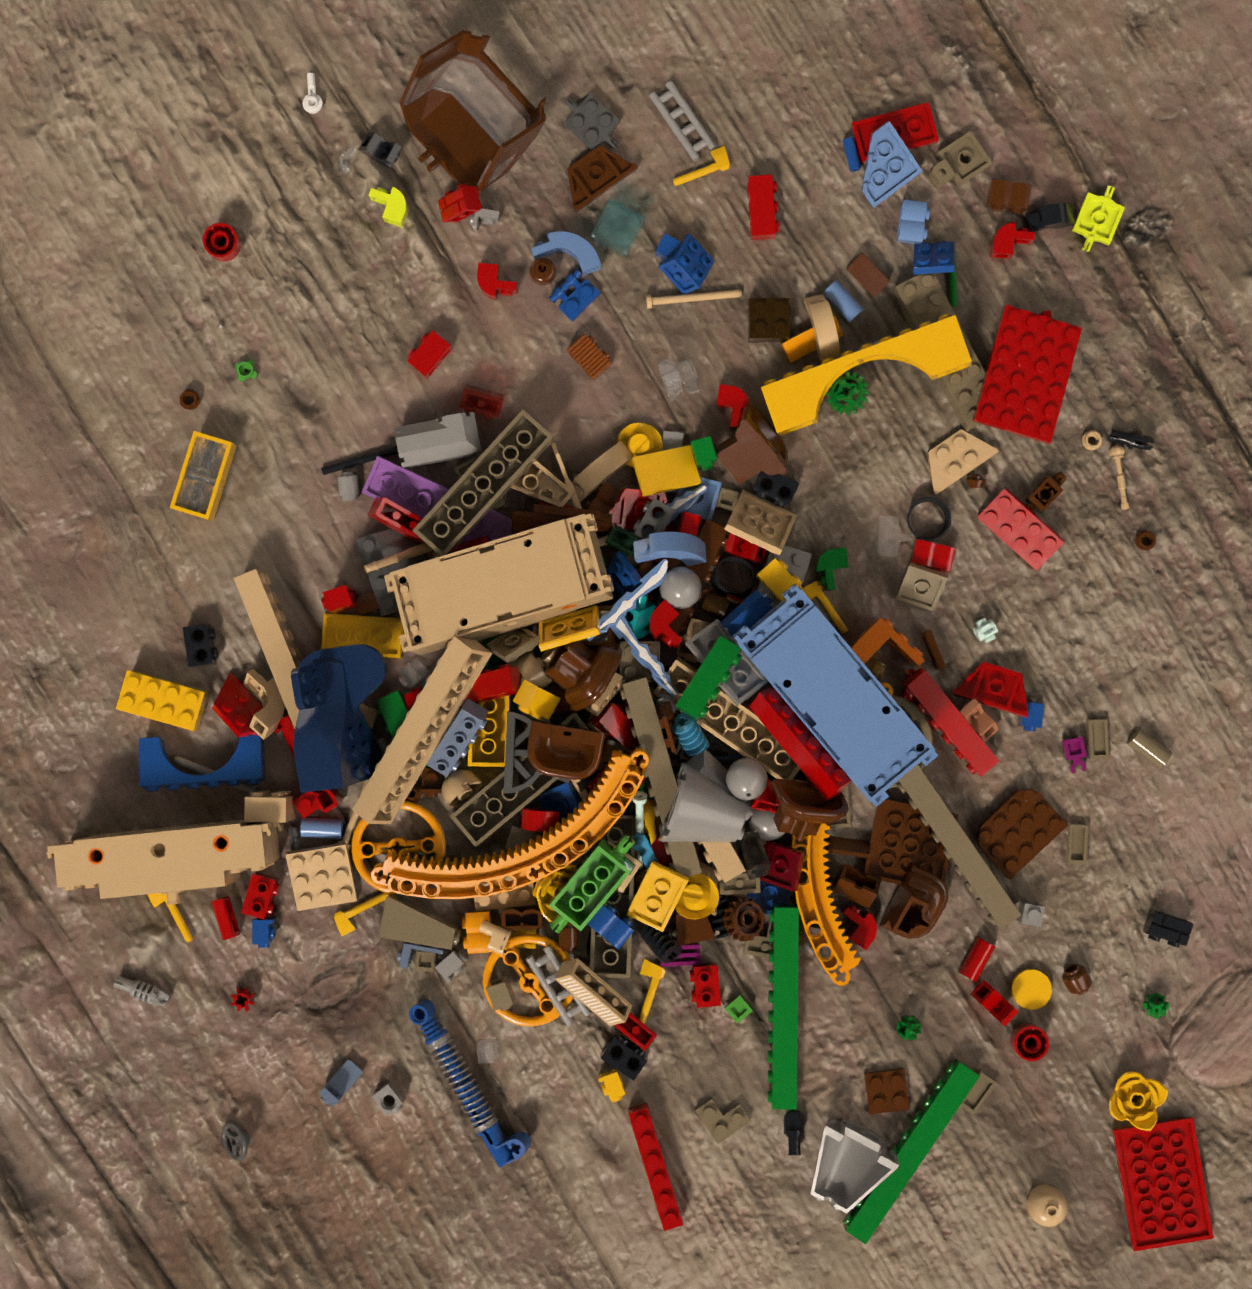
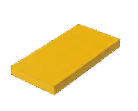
M324 613L321 650L364 644L377 649L383 657L402 658V646L399 638L400 635H403L401 618Z

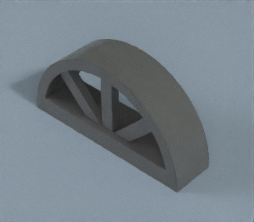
M507 711L504 794L515 793L527 788L541 774L536 770L531 775L514 757L528 756L527 750H518L515 747L529 736L533 721L528 716L515 711ZM517 718L527 723L529 727L515 739ZM514 766L527 780L516 786H513Z

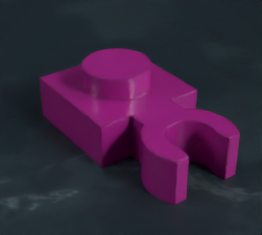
M1083 737L1061 740L1065 760H1071L1072 762L1069 767L1070 772L1076 773L1075 766L1078 764L1081 766L1082 771H1086V764L1081 760L1082 757H1087Z

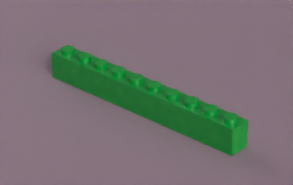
M773 904V910H769V922H773V930H769V942H772V950H769V962H772V970L768 972V980L772 982V990H768V1002L772 1003V1010H768V1023H772V1030H768V1043H771V1050H768V1063H771V1070L767 1071V1081L771 1083V1090H767V1103H771L772 1109L797 1110L799 909L797 904Z
M958 1059L948 1065L944 1078H940L935 1084L934 1088L936 1090L932 1095L926 1097L921 1112H917L914 1115L910 1128H906L901 1134L900 1139L902 1140L897 1146L894 1145L891 1150L895 1152L899 1160L898 1168L861 1200L852 1213L849 1212L845 1216L843 1221L845 1231L865 1245L980 1076L977 1072Z

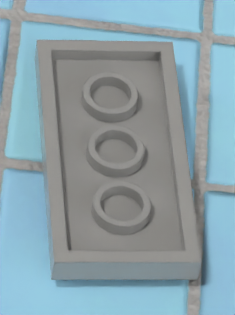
M718 619L685 643L701 664L719 636L740 647ZM743 650L741 652L743 656L737 666L733 665L729 671L732 673L726 684L722 682L720 685L736 706L740 705L769 682Z

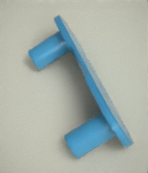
M635 833L633 836L635 842L633 849L639 851L642 861L648 870L652 860L657 863L659 862L646 835Z

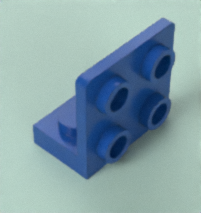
M689 233L685 236L675 255L661 261L658 267L683 294H687L701 287L714 263V259Z

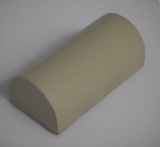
M1138 728L1126 743L1158 768L1163 767L1172 756L1170 750L1141 728Z

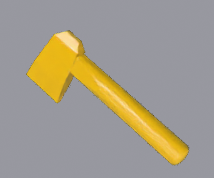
M725 146L710 151L715 163L673 179V184L678 186L717 170H728L730 162Z
M815 581L803 587L802 590L810 600L817 596L839 631L845 634L848 628L822 591L821 582Z
M383 892L345 912L341 910L336 912L334 920L341 937L356 930L349 918L384 901L389 893Z
M161 893L147 894L154 908L164 901L167 905V893L165 895ZM176 904L167 905L185 941H192L193 937Z
M644 959L640 971L641 975L652 977L639 1016V1020L644 1024L647 1021L659 980L664 977L666 972L663 967L647 959Z

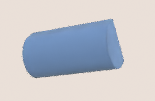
M838 280L834 281L822 293L826 300L848 323L853 321L864 310Z
M302 817L301 837L342 839L344 819L306 817L303 819Z

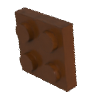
M904 1068L864 1073L869 1114L910 1110Z

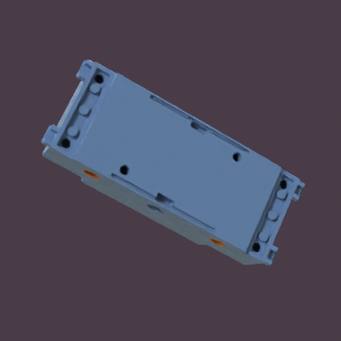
M794 584L782 594L785 598L750 628L746 625L743 626L733 637L740 648L870 803L873 802L877 807L889 797L885 792L888 788L920 762L927 766L938 757V754L935 752L936 749L804 591Z

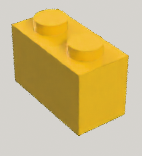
M775 558L756 577L781 602L785 599L782 594L794 584L801 589L803 588L800 586L802 584L801 580L795 574L791 576L788 573V566L781 559L777 561Z
M524 679L513 702L520 705L518 709L524 713L530 714L539 720L541 717L549 720L561 698Z

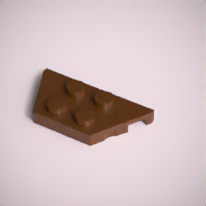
M599 145L568 167L567 171L574 212L577 213L638 169V166Z

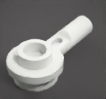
M307 73L308 95L303 99V108L306 112L315 114L322 109L323 102L320 96L316 94L315 74Z

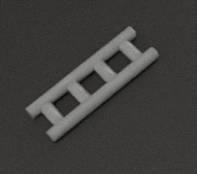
M671 80L665 84L668 91L660 96L654 91L649 97L695 162L700 158L697 153L699 150L707 146L711 151L716 147V144ZM674 97L679 107L670 113L663 103ZM685 113L691 123L681 129L674 119ZM696 129L702 139L692 146L686 135Z
M547 945L543 948L546 953L537 960L534 959L533 955H530L525 960L566 1026L569 1027L574 1023L571 1017L581 1011L586 1017L591 1014V1011L566 988L557 994L555 993L551 983L556 981L555 977L561 962L551 946ZM551 961L556 971L546 977L540 967ZM572 995L577 1005L566 1010L561 1000Z

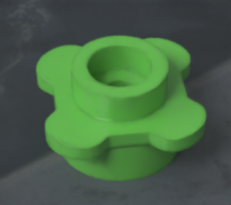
M249 359L247 362L236 363L235 369L239 374V381L244 382L246 379H255L257 377L253 360Z

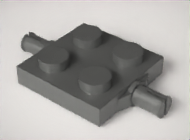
M592 94L579 105L571 97L568 98V101H565V104L573 111L571 116L564 122V125L591 151L605 142L613 149H616V146L618 147L620 143L611 135L620 121Z

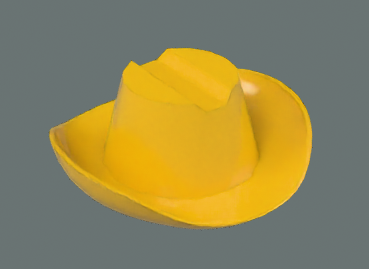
M646 423L629 424L621 431L617 443L622 441L634 457L659 452L663 449L661 435L653 426ZM631 459V460L627 463V465L634 468V465H633V462H632V459Z
M653 798L647 799V802L644 804V833L649 835L650 845L657 839L659 833L658 824H660V816L656 817L653 805L657 804Z
M703 874L689 876V881L675 907L676 911L681 916L693 920L712 914L719 902V892L715 883Z

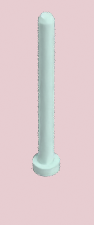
M638 791L633 797V802L636 804L635 833L644 834V804L647 802V794ZM635 850V858L642 862L638 869L641 870L643 868L642 857L639 851Z

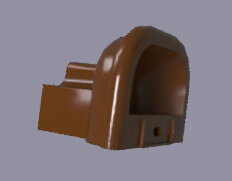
M746 405L738 419L736 434L717 445L716 456L739 484L761 471L768 475L786 474L788 451L782 438L756 407Z
M575 641L558 646L544 673L566 689L565 699L570 705L571 711L576 712L594 704L605 692L621 662L623 651L619 646L612 647L610 645H603L590 650L580 641Z
M532 721L527 746L529 761L538 772L548 776L571 780L584 779L591 776L598 769L602 757L605 733ZM564 731L571 732V736L564 735Z
M774 779L772 781L779 801V806L773 818L778 832L791 833L798 841L802 842L806 835L816 836L821 823L832 824L845 817L849 811L848 803L842 792L826 801L811 781L795 779Z
M912 865L888 906L879 926L909 939L921 938L928 934L937 923L949 898L948 888L943 880L932 873Z

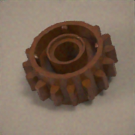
M748 897L734 898L733 902H729V906L724 909L723 917L724 927L728 931L727 934L733 935V939L740 940V942L754 940V937L759 936V932L763 930L765 921L764 911L760 908V904H756L755 899H748Z

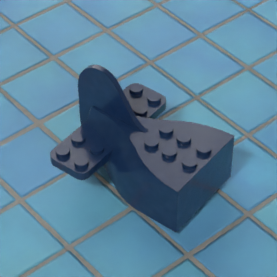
M355 644L318 650L306 656L299 667L291 671L295 704L299 709L294 733V757L301 793L345 788L368 780L373 775L377 763L382 759L376 739L359 707L382 684L387 672L384 657L377 649L369 645Z

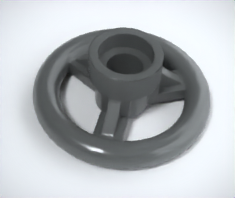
M233 1121L227 1122L222 1129L224 1148L233 1160L242 1161L247 1155L250 1135L247 1130H242L237 1123Z

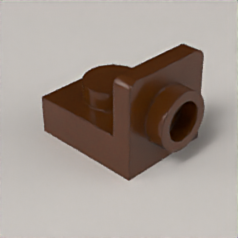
M424 768L422 771L421 793H426V797H438V793H442L443 774L433 768Z

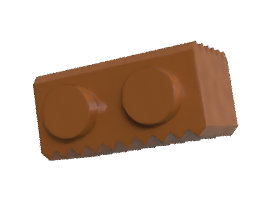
M584 333L566 350L587 375L595 381L611 366L610 359L612 358L604 349L600 351L596 346L598 342L593 336H587Z

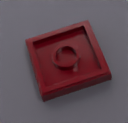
M766 841L760 880L793 892L798 891L805 852L774 841Z

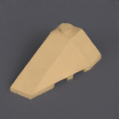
M535 461L511 487V489L557 507H563L575 493L538 461Z

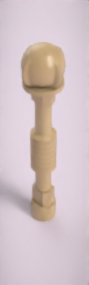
M1114 445L1109 450V454L1112 459H1115L1118 475L1116 477L1118 489L1121 493V510L1130 509L1125 491V475H1123L1121 466L1124 448Z

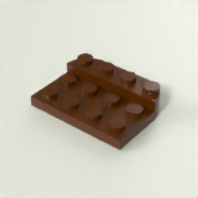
M1021 789L1013 792L1011 797L978 826L977 844L979 848L1009 880L1068 826L1066 821L1051 807L1042 795L1034 790Z

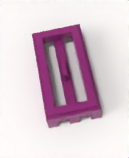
M700 944L680 945L682 949H696V952L681 953L678 958L696 957V960L660 962V966L701 965Z

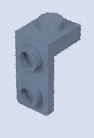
M404 942L403 950L399 949L397 961L400 962L399 967L407 969L410 965L412 949L443 954L445 949Z
M348 1059L320 1091L319 1094L322 1101L327 1105L331 1104L335 1107L364 1071L351 1059Z

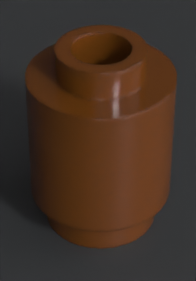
M570 922L558 933L559 947L563 948V951L566 952L575 951V947H579L578 929Z

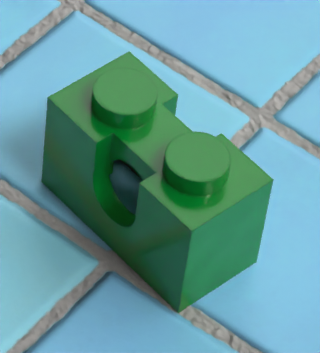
M711 436L691 441L690 447L697 469L701 468V471L712 469L717 461Z

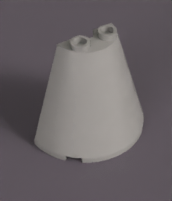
M682 762L676 780L679 784L668 820L663 823L658 841L736 842L737 839L742 840L745 831L742 828L744 820H748L751 811L750 808H747V803L738 799L728 790L690 765Z
M832 1119L824 1127L811 1194L819 1201L828 1200L832 1202L831 1205L835 1210L848 1213L898 1168V1157L893 1150L889 1151L886 1148V1142L869 1129L848 1120H842L840 1123L836 1119Z

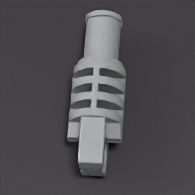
M118 975L116 978L118 982H114V988L129 992L131 997L149 1004L167 1006L171 996L157 986L141 980L132 981Z

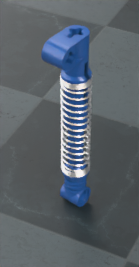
M428 999L420 1000L410 1009L409 1017L413 1023L418 1024V1026L421 1025L420 1030H424L422 1033L423 1035L426 1034L425 1044L428 1046V1050H435L432 1056H438L435 1062L442 1061L438 1067H444L441 1073H447L445 1079H450L449 1085L454 1084L451 1090L456 1091L454 1095L459 1097L458 1102H462L461 1107H465L464 1113H468L467 1118L472 1119L470 1124L475 1125L473 1128L476 1131L475 1133L482 1137L498 1167L505 1166L521 1158L531 1146L530 1136L520 1131L505 1138L499 1127V1120L494 1115L495 1113L490 1111L492 1107L487 1106L488 1101L485 1102L483 1099L485 1096L480 1094L482 1090L477 1088L479 1084L475 1085V1079L469 1077L472 1073L465 1074L469 1067L465 1069L461 1067L466 1063L464 1061L460 1064L458 1061L463 1056L456 1058L455 1054L459 1050L453 1052L452 1048L456 1045L450 1047L448 1044L453 1041V1039H450L451 1036L448 1030L443 1029L442 1026L439 1027L441 1023H437L438 1018H434L436 1016L434 1004ZM420 1009L424 1011L425 1015L420 1012ZM514 1145H518L513 1151L512 1147Z

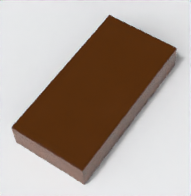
M931 630L922 632L921 636L935 669L945 668L946 665Z

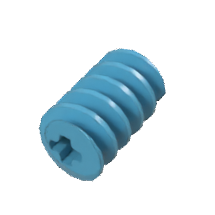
M684 712L677 715L671 729L685 750V753L689 756H694L704 752L710 744L697 721Z

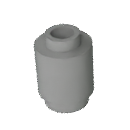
M353 472L341 473V477H337L339 496L342 497V501L358 500V495L360 494L358 476L353 475Z

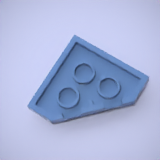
M887 121L871 133L861 192L874 208L923 172L890 121Z

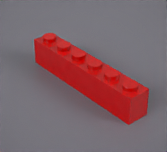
M510 664L498 666V669L494 671L493 669L482 670L463 704L467 698L479 704L517 694L522 685L519 668L511 667ZM422 687L412 689V693L405 694L407 712L413 707L417 695L423 690Z
M919 668L902 683L906 688L903 690L911 700L913 698L916 700L918 710L923 715L926 713L930 717L928 722L935 730L939 728L943 733L941 738L948 745L952 744L955 748L953 750L954 754L960 760L964 759L967 765L965 767L972 775L976 773L982 777L1000 762L926 670Z
M773 686L758 694L749 706L826 801L840 794L852 781Z
M648 1103L628 1108L630 1122L663 1230L666 1231L682 1226L683 1218Z

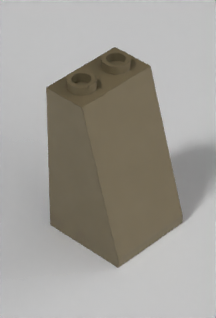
M397 894L386 896L379 934L380 938L450 950L459 943L461 930H458V924Z

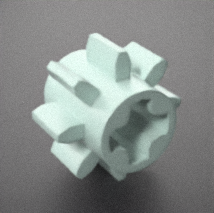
M982 618L975 622L976 627L973 628V632L979 641L984 640L985 643L996 639L994 634L998 632V629L992 619L986 621L985 618Z

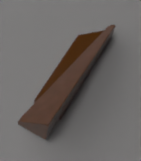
M534 504L533 513L513 510L512 535L559 520L590 513L594 514L598 527L596 532L610 531L613 514L600 513V511Z

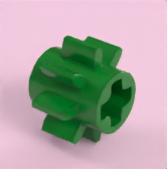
M1155 992L1150 996L1146 995L1143 1009H1147V1016L1150 1015L1157 1019L1162 1015L1166 1016V1011L1169 1010V1002H1165V995L1162 996Z
M915 1015L902 1016V1021L897 1022L898 1034L903 1037V1040L909 1039L911 1041L917 1039V1034H921L922 1029L920 1021L916 1019Z

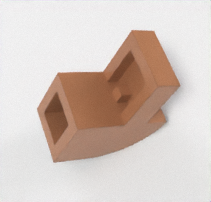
M976 699L967 702L962 707L960 713L984 743L999 730L995 721L984 712Z

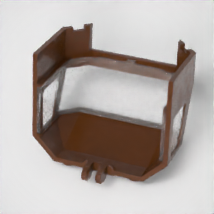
M462 30L419 57L399 103L408 130L426 148V151L419 156L418 160L423 163L431 156L435 158L434 161L428 164L427 170L431 172L441 165L458 185L468 184L469 186H476L478 191L481 192L506 175L537 137L546 121V113H544L546 97L541 99L538 107L535 108L484 52L491 36L482 34V37L471 35L470 31Z

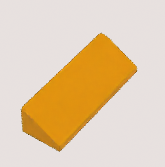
M833 316L838 338L843 336L836 316ZM813 327L782 343L781 347L790 363L817 350Z

